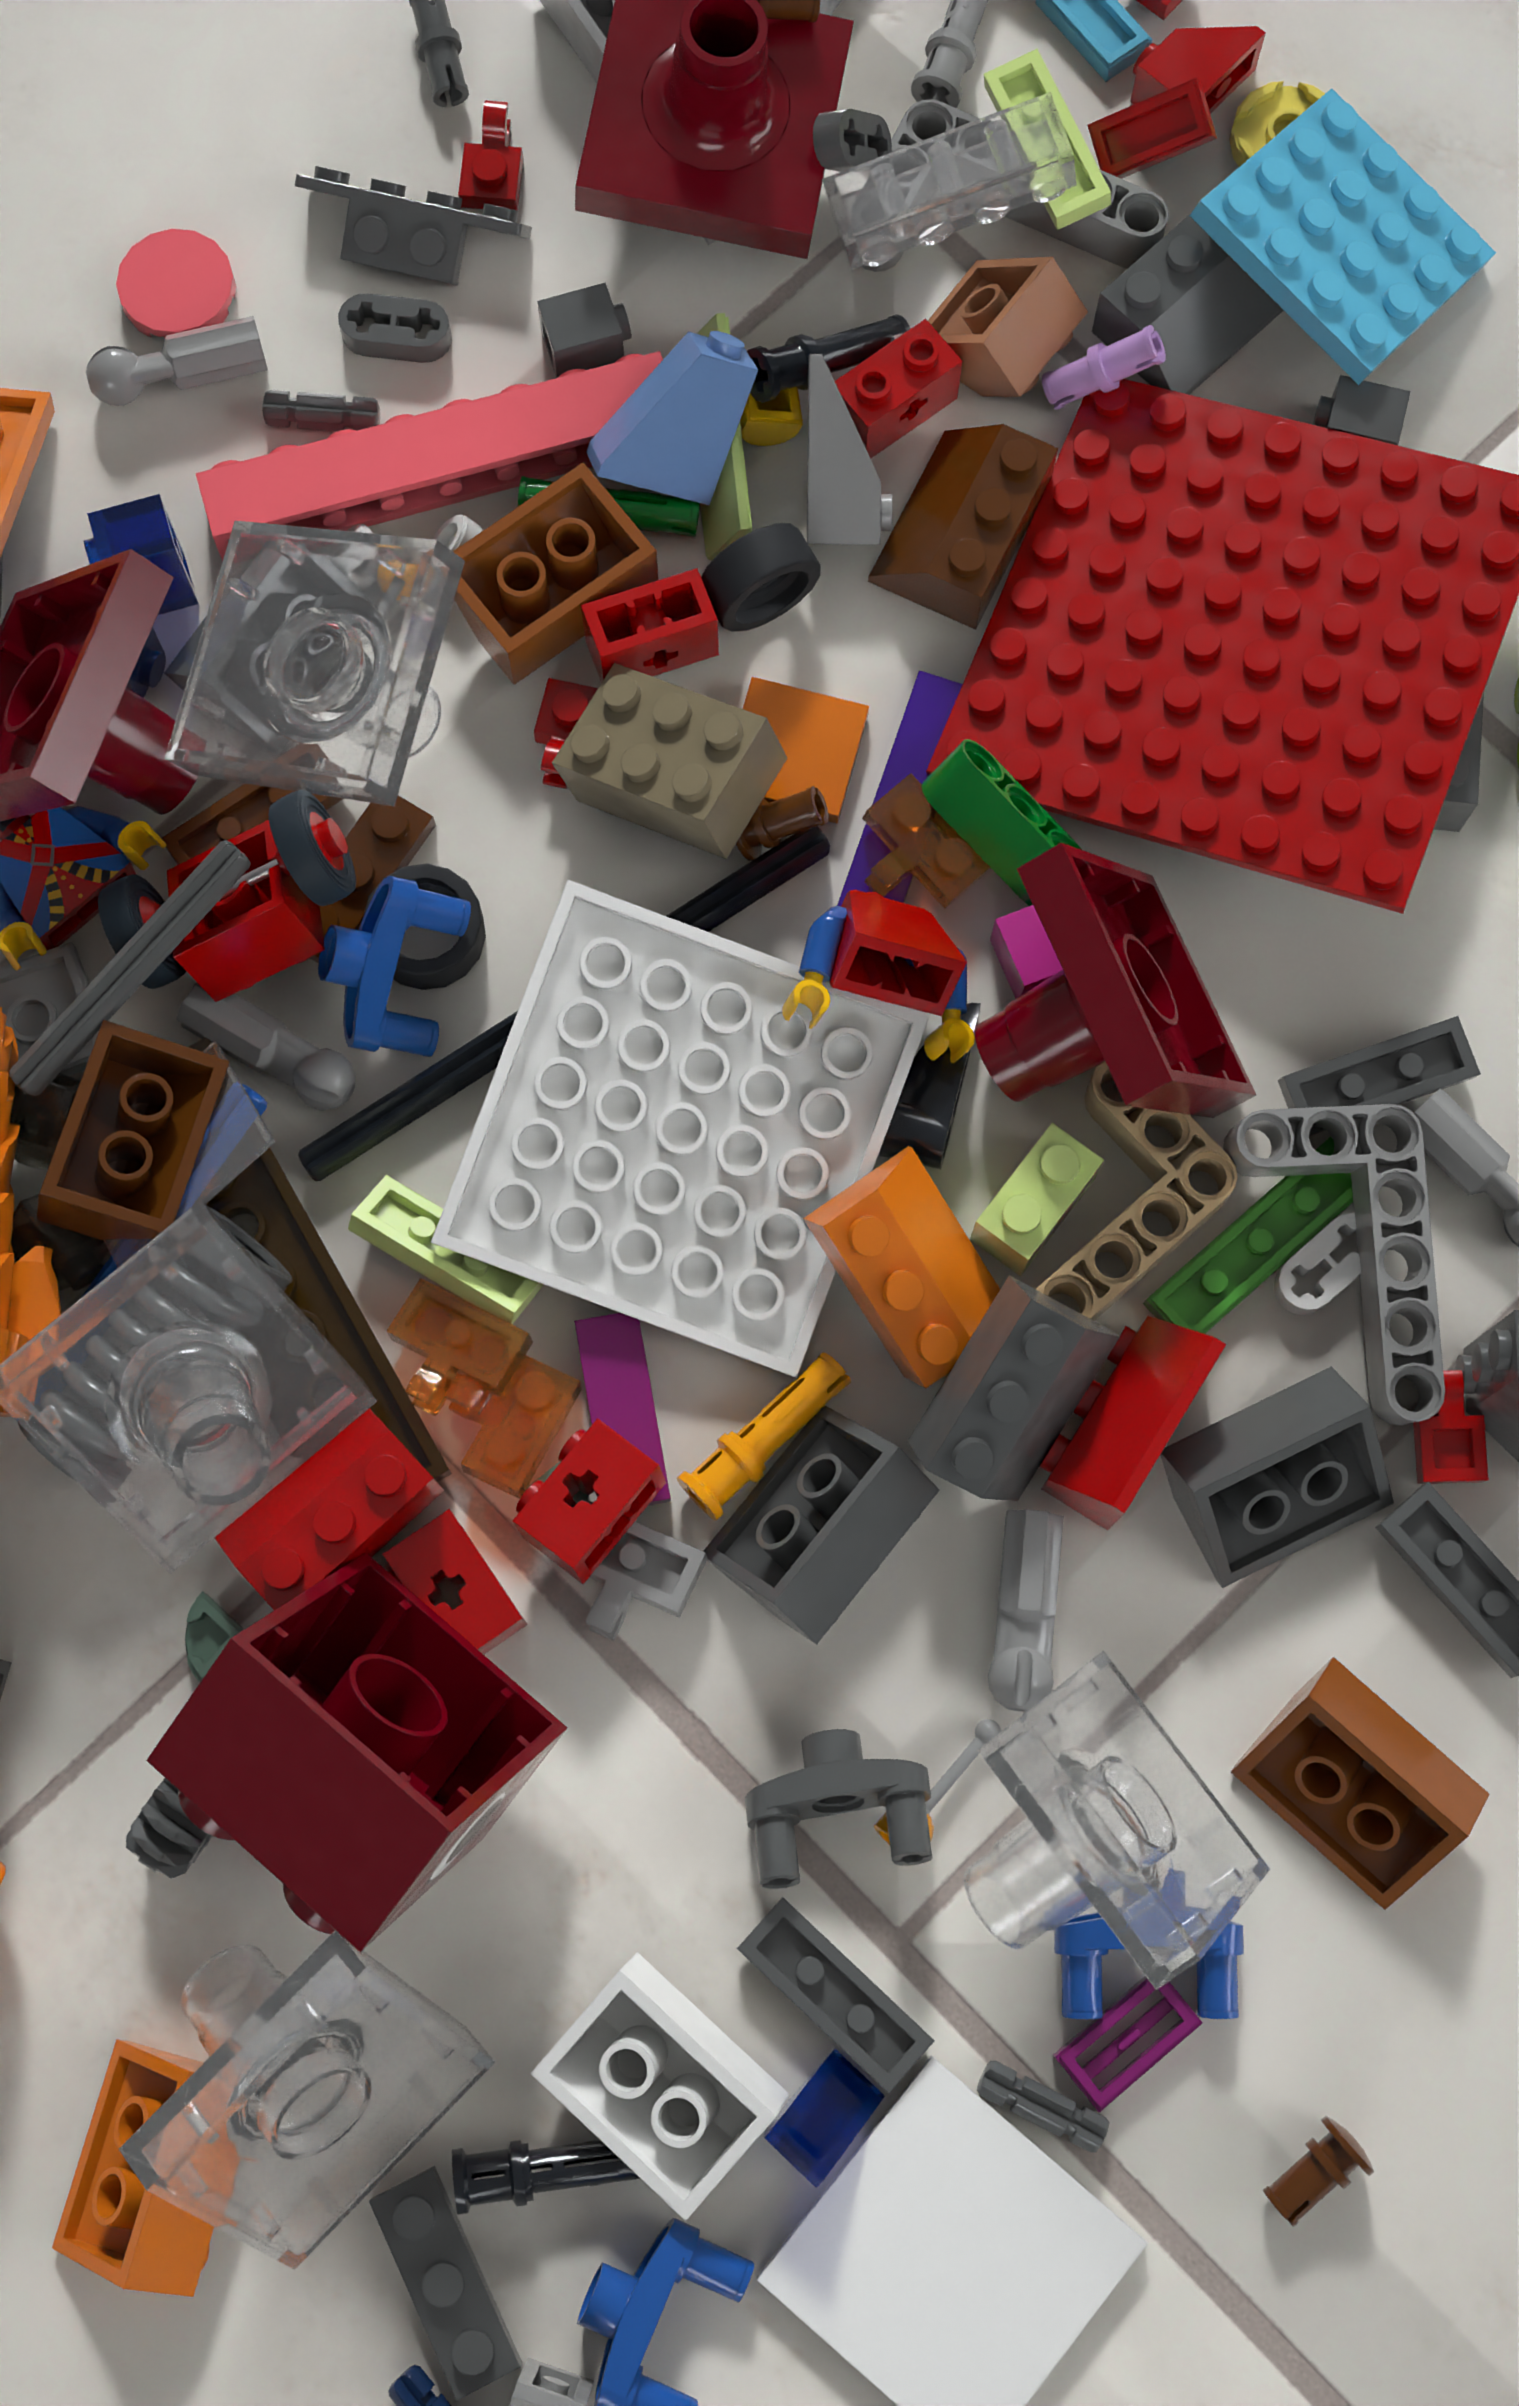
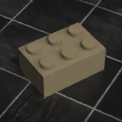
M614 663L552 761V764L578 802L727 859L786 762L787 756L766 717Z

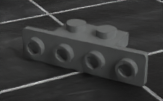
M315 166L314 178L296 174V187L349 199L340 256L342 260L458 285L468 225L528 239L531 236V226L517 223L519 212L517 210L484 203L482 215L461 211L462 198L428 191L425 203L404 198L406 186L372 178L370 190L349 186V173Z

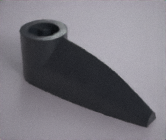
M968 1003L967 1013L961 1015V1020L970 1026L974 1035L981 1003ZM924 1045L920 1048L913 1059L879 1156L892 1158L909 1146L913 1148L923 1166L941 1170L971 1049L953 1064L950 1059L951 1051L949 1046L936 1060L929 1059Z

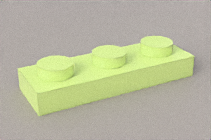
M1038 49L984 73L985 89L1056 229L1059 230L1110 206L1111 191Z
M386 1175L351 1214L348 1230L510 1328L540 1291L543 1284L431 1243L443 1208Z

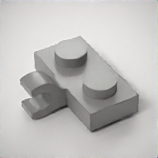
M635 1521L590 1576V1578L604 1584L586 1619V1624L591 1625L590 1631L614 1641L624 1622L632 1597L680 1618L708 1559L706 1553Z

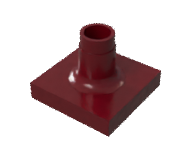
M615 0L575 185V211L808 259L825 168L819 163L814 150L813 126L819 113L837 111L854 20L819 13L815 23L804 20L767 19L762 6L757 0Z
M132 549L16 592L0 625V821L75 804L86 778L95 781L126 799H134L159 815H164L172 811L184 800L199 777L206 756L205 743L178 726L172 717L127 687L174 578Z
M1064 843L1054 846L1017 868L1063 970L1011 1001L1004 1010L975 1027V1040L982 1061L994 1082L1007 1097L1015 1102H1021L1046 1087H1055L1106 1062L1126 1106L1214 1118L1256 1096L1255 1090L1152 875Z

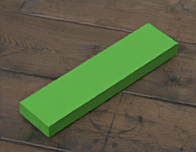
M1331 1136L1315 1151L1322 1155L1331 1156L1334 1152V1141ZM1351 1173L1285 1176L1151 1294L1143 1304L1157 1319L1206 1334L1353 1203Z

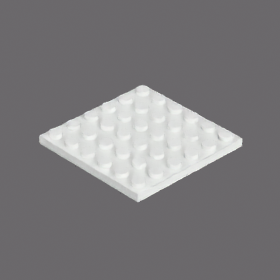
M567 879L431 1243L797 1378L836 1272L803 1218L873 1171L930 1015L915 1009L831 988L828 981L823 982L822 985L828 990L830 1004L815 1027L809 1029L812 1013L806 1005L801 1003L798 1004L790 1020L786 1021L782 1015V1007L795 986L804 980V977L798 973L800 966Z

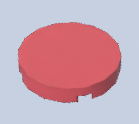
M173 228L152 233L133 245L119 265L116 281L122 308L131 323L139 332L151 337V333L166 338V335L223 323L229 314L228 307L232 303V297L235 300L237 288L228 256L214 240L193 230Z

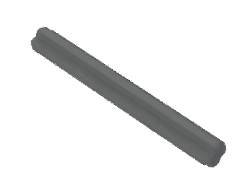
M227 840L221 841L12 1066L9 1076L13 1082L27 1094L33 1096L40 1095L100 1030L103 1020L108 1021L250 868L251 862L248 857L233 843Z

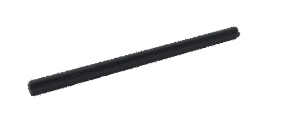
M818 826L795 833L780 842L778 846L766 851L669 913L666 917L709 932L828 856L830 843ZM518 1011L300 1149L298 1157L309 1176L314 1181L325 1179L496 1069Z

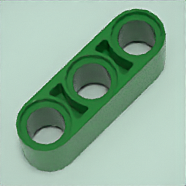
M970 739L963 740L921 785L922 792L930 805L1028 906L1033 904L1017 868L1060 843L1082 850L1074 839L1013 778L1000 762L975 741Z

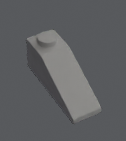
M809 354L807 543L880 545L881 531H892V494H881V480L822 354Z

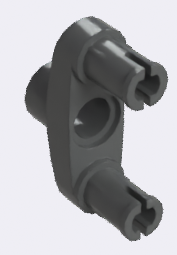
M824 1730L806 1736L801 1741L804 1769L767 1781L753 1788L745 1796L747 1825L752 1830H755L759 1883L764 1888H787L800 1883L794 1828L800 1820L883 1806L886 1808L891 1858L894 1864L899 1866L918 1865L931 1861L933 1858L925 1804L931 1798L928 1768L922 1764L907 1760L863 1759L860 1734L852 1730Z

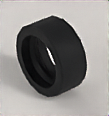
M775 523L756 529L737 539L710 562L701 578L720 625L731 632L747 631L776 619L797 605L814 588L820 577L821 565L797 527L791 523Z
M431 864L405 866L388 875L416 881L418 889L465 899L471 905L467 930L462 937L459 936L458 941L451 950L436 958L423 960L408 958L400 953L393 979L404 986L427 990L447 987L466 976L480 959L486 938L481 906L469 883L452 870ZM382 881L378 884V886H377V887L374 889V891L370 894L369 899H368V902H367V906H366V909H365V912H364V915H365L366 910H367V908H368V906H369V904H370V902H371V900H372V898H373V895L375 894L377 888H378L379 885L382 883Z

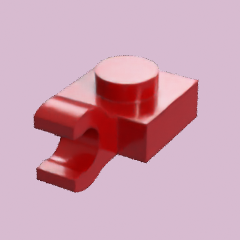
M485 100L482 117V144L464 143L458 197L462 198L461 208L483 209L485 203L518 211L524 158L522 147L508 146L511 133V119H507L508 102Z
M548 678L534 728L535 742L546 744L541 762V770L545 771L542 781L544 785L567 789V785L553 766L552 761L598 688Z
M1443 1370L1445 1395L1440 1410L1430 1419L1413 1423L1417 1484H1425L1427 1482L1430 1484L1482 1483L1489 1481L1484 1415L1465 1416L1462 1370Z

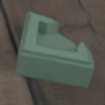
M203 1591L196 1598L188 1613L185 1634L188 1665L199 1682L204 1678L229 1640L244 1630L221 1606Z

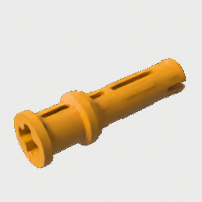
M822 1352L795 1381H792L748 1425H745L737 1434L731 1431L729 1434L724 1433L716 1440L718 1448L692 1473L683 1471L676 1478L678 1483L700 1509L713 1520H718L724 1514L722 1506L748 1481L757 1483L764 1476L763 1472L766 1470L764 1463L787 1440L791 1439L826 1403L851 1383L850 1377L845 1374L846 1371L833 1357Z

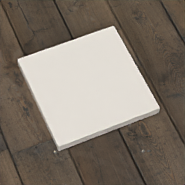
M931 2055L758 2274L757 2281L897 2406H1026L1147 2246L1148 2242Z

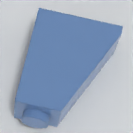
M688 331L590 440L586 453L596 475L601 478L710 505L758 372L756 365L744 348L745 344L738 338L720 331H711L709 337Z

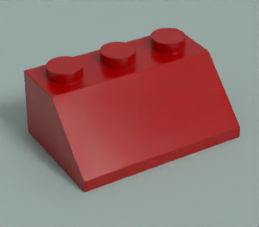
M1151 1316L1146 1317L1137 1332L1125 1326L1120 1334V1338L1107 1357V1360L1116 1364L1113 1372L1104 1386L1093 1380L1073 1412L1083 1418L1071 1440L1059 1434L1041 1463L1040 1468L1050 1473L1041 1490L1108 1531L1126 1513L1227 1344L1216 1337Z
M356 1394L207 1529L236 1569L273 1610H276L362 1554L367 1553L370 1557H373L444 1492V1489Z

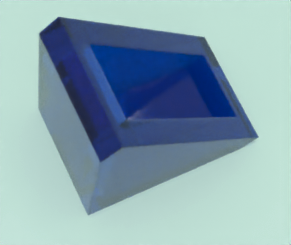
M834 2048L781 2108L777 2117L764 2130V2138L817 2188L825 2180L885 2095Z

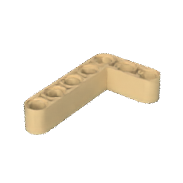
M1106 1062L1096 1067L1089 1081L1084 1097L1086 1109L1093 1120L1144 1172L1154 1185L1036 1288V1290L1049 1297L1059 1293L1070 1295L1079 1305L1080 1314L1093 1321L1099 1318L1215 1215L1234 1190L1238 1177L1236 1166L1230 1156L1191 1115L1126 1106L1124 1102L1112 1101L1106 1097L1102 1091L1101 1084L1114 1080ZM1155 1125L1166 1128L1174 1137L1175 1145L1164 1149L1155 1147L1146 1138L1144 1129ZM1195 1171L1210 1174L1217 1182L1218 1193L1213 1195L1200 1194L1191 1186L1188 1175ZM1153 1211L1162 1213L1171 1222L1172 1234L1162 1237L1151 1234L1143 1225L1142 1215ZM1105 1252L1116 1254L1125 1263L1126 1275L1120 1278L1106 1277L1096 1267L1095 1256Z

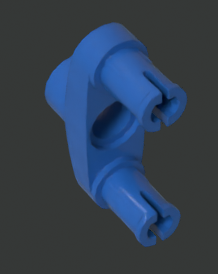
M388 876L382 881L373 895L359 930L331 925L327 929L324 936L325 950L319 954L318 976L320 981L345 986L343 1026L348 1047L376 1052L379 1047L426 1057L433 1056L439 1038L438 1022L387 1011L386 1005L405 931L410 926L462 937L467 930L470 920L471 905L469 901L418 889L416 881Z
M1167 1874L1118 1875L1117 1910L1079 1915L1054 1924V1953L1061 1955L1063 2017L1070 2019L1103 2018L1102 1955H1107L1109 1949H1190V1953L1197 1955L1198 2016L1209 2019H1234L1239 2017L1237 1955L1244 1954L1243 1925L1209 1915L1179 1911L1178 1876Z
M672 2218L656 2237L633 2276L602 2262L592 2279L577 2319L578 2325L608 2338L599 2371L594 2406H698L697 2399L643 2375V2366L640 2364L674 2282L678 2284L684 2278L739 2303L750 2282L754 2270L753 2261L699 2237L700 2229Z

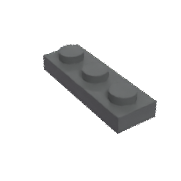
M1456 1016L1285 1075L1278 1080L1288 1109L1379 1104L1400 1105L1434 1093L1440 1088L1443 1090L1474 1079L1481 1073L1460 1019ZM1313 1126L1310 1129L1309 1136L1325 1131V1129Z
M1427 1482L1375 1528L1510 1678L1519 1676V1581L1433 1486Z
M783 1897L737 1947L756 1968L888 2093L895 2088L935 2041Z
M435 2166L370 2199L371 2208L456 2401L520 2368L522 2360Z

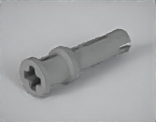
M951 0L942 27L931 34L925 47L927 60L924 69L918 72L913 79L911 93L916 102L931 99L943 102L954 108L958 107L962 97L960 83L964 73L970 70L976 58V48L973 42L978 25H980L988 0Z

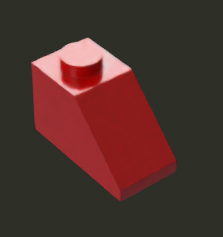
M1258 26L1176 28L1159 45L1152 43L1147 46L1138 57L1133 67V74L1136 76L1130 102L1132 104L1139 103L1197 78L1201 81L1211 114L1256 70L1266 32Z

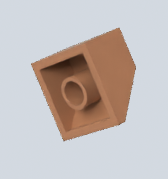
M1053 257L976 260L929 318L928 322L963 361L960 377L961 383L982 397H1021L1036 385L1039 380V373L1053 355L1071 341L1073 330L1088 311Z

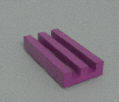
M1155 1967L1103 2011V2018L1094 2019L1052 2056L1068 2073L1071 2080L1083 2092L1095 2110L1100 2113L1203 2022L1161 1970ZM1157 1989L1161 1993L1162 1999L1082 2068L1080 2067L1075 2058L1154 1990ZM1174 2009L1181 2019L1101 2089H1098L1092 2082V2079Z

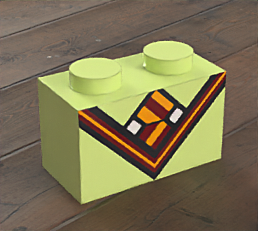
M1052 1122L977 1219L970 1240L1021 1277L1093 1183L1104 1159Z

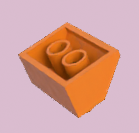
M908 1146L803 1219L902 1375L926 1389L951 1371L1000 1291V1288L912 1147Z
M116 2039L52 2249L122 2289L194 2297L201 2270L208 2260L209 2243L222 2199L225 2197L230 2186L231 2169L241 2135L251 2115V2102L257 2083L215 2065L134 2042Z

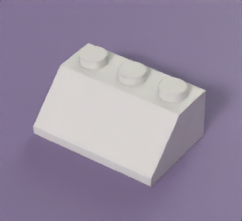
M638 1952L618 1971L530 2073L685 2221L777 2117L790 2095Z

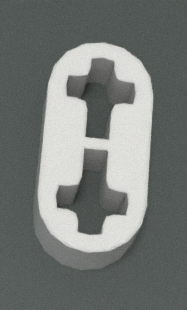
M1355 1213L1342 1214L1335 1218L1294 1254L1276 1274L1274 1281L1275 1297L1287 1311L1301 1316L1314 1314L1326 1306L1361 1274L1360 1256L1358 1253H1349L1339 1263L1330 1256L1343 1240L1337 1231L1340 1230L1347 1236L1356 1232ZM1319 1265L1327 1273L1313 1288L1319 1297L1315 1299L1309 1293L1303 1294L1300 1298L1296 1296L1291 1290L1296 1283V1278L1291 1272L1295 1271L1303 1277Z

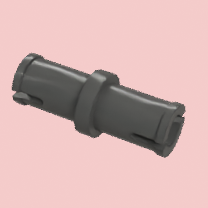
M409 0L419 35L415 41L418 58L426 63L433 102L438 106L447 107L445 91L448 90L451 105L457 106L468 98L469 90L465 83L459 54L462 50L460 36L451 27L445 0Z

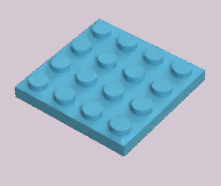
M1332 88L1202 198L1189 215L1358 385L1496 254L1480 237L1478 232L1470 227L1439 196L1437 191L1428 185L1397 154L1396 150L1387 144L1356 113L1355 109L1345 102Z

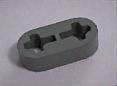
M844 109L819 113L815 119L813 144L817 159L822 167L853 175L881 172L888 168L892 156L891 134L884 118L864 111Z
M357 294L349 298L341 306L338 313V322L344 343L353 353L361 356L420 363L433 362L442 358L449 351L452 343L448 316L440 305L432 301L377 294ZM365 318L375 319L376 324H370L368 332H358L357 327L363 325ZM422 324H431L433 330L428 331L426 339L416 338L415 333L421 331Z

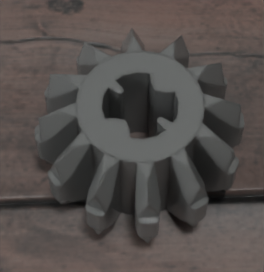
M164 1778L154 1790L147 1803L141 1808L140 1814L131 1825V1830L126 1835V1848L139 1858L138 1861L153 1872L159 1871L169 1878H175L187 1872L213 1836L198 1828L186 1816L179 1802V1790Z

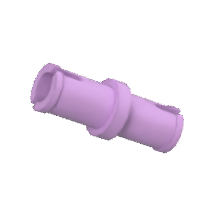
M1152 325L1146 326L1143 330L1109 346L1098 343L1088 348L1087 356L1052 372L1044 373L1042 375V385L1049 403L1051 405L1054 404V409L1059 410L1066 404L1095 391L1101 390L1104 393H1108L1119 387L1120 380L1153 365L1164 363L1166 360L1165 349L1158 332L1154 331Z

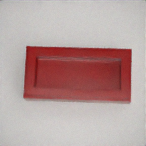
M1197 78L1087 125L1100 170L1121 179L1217 139L1201 81Z

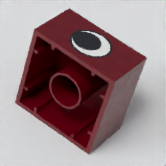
M364 1553L233 1636L146 1761L179 1790L178 1798L181 1808L198 1828L220 1839L235 1840L283 1883L285 1899L299 1919L320 1932L341 1935L361 1953L483 1840L568 1727L372 1557Z

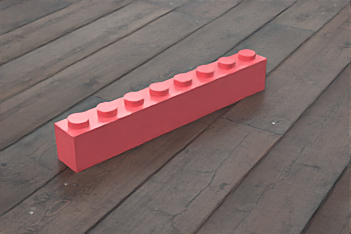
M657 351L646 355L629 354L619 358L612 364L589 370H568L555 379L532 385H511L500 393L475 400H454L443 408L415 416L411 414L397 415L390 418L384 424L358 431L351 429L340 430L324 440L301 446L283 445L275 448L267 455L244 461L227 460L214 465L210 470L195 473L211 533L222 562L226 565L250 558L269 532L304 533L311 541H316L342 534L357 524H365L369 527L519 487L522 476L545 480L567 474L583 462L588 468L593 467L586 453L590 440L663 360L661 353Z

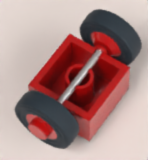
M306 790L292 792L278 799L269 807V820L227 840L248 857L251 862L250 868L142 983L143 986L150 989L163 987L178 980L187 971L215 1002H218L241 990L248 989L257 982L294 964L302 963L311 956L325 950L320 906L333 904L350 895L356 888V875L347 842L341 829L315 796ZM215 847L167 870L168 897L174 893ZM139 875L125 876L108 884L100 891L98 896V910L101 923L115 954L124 947L165 902L159 892Z

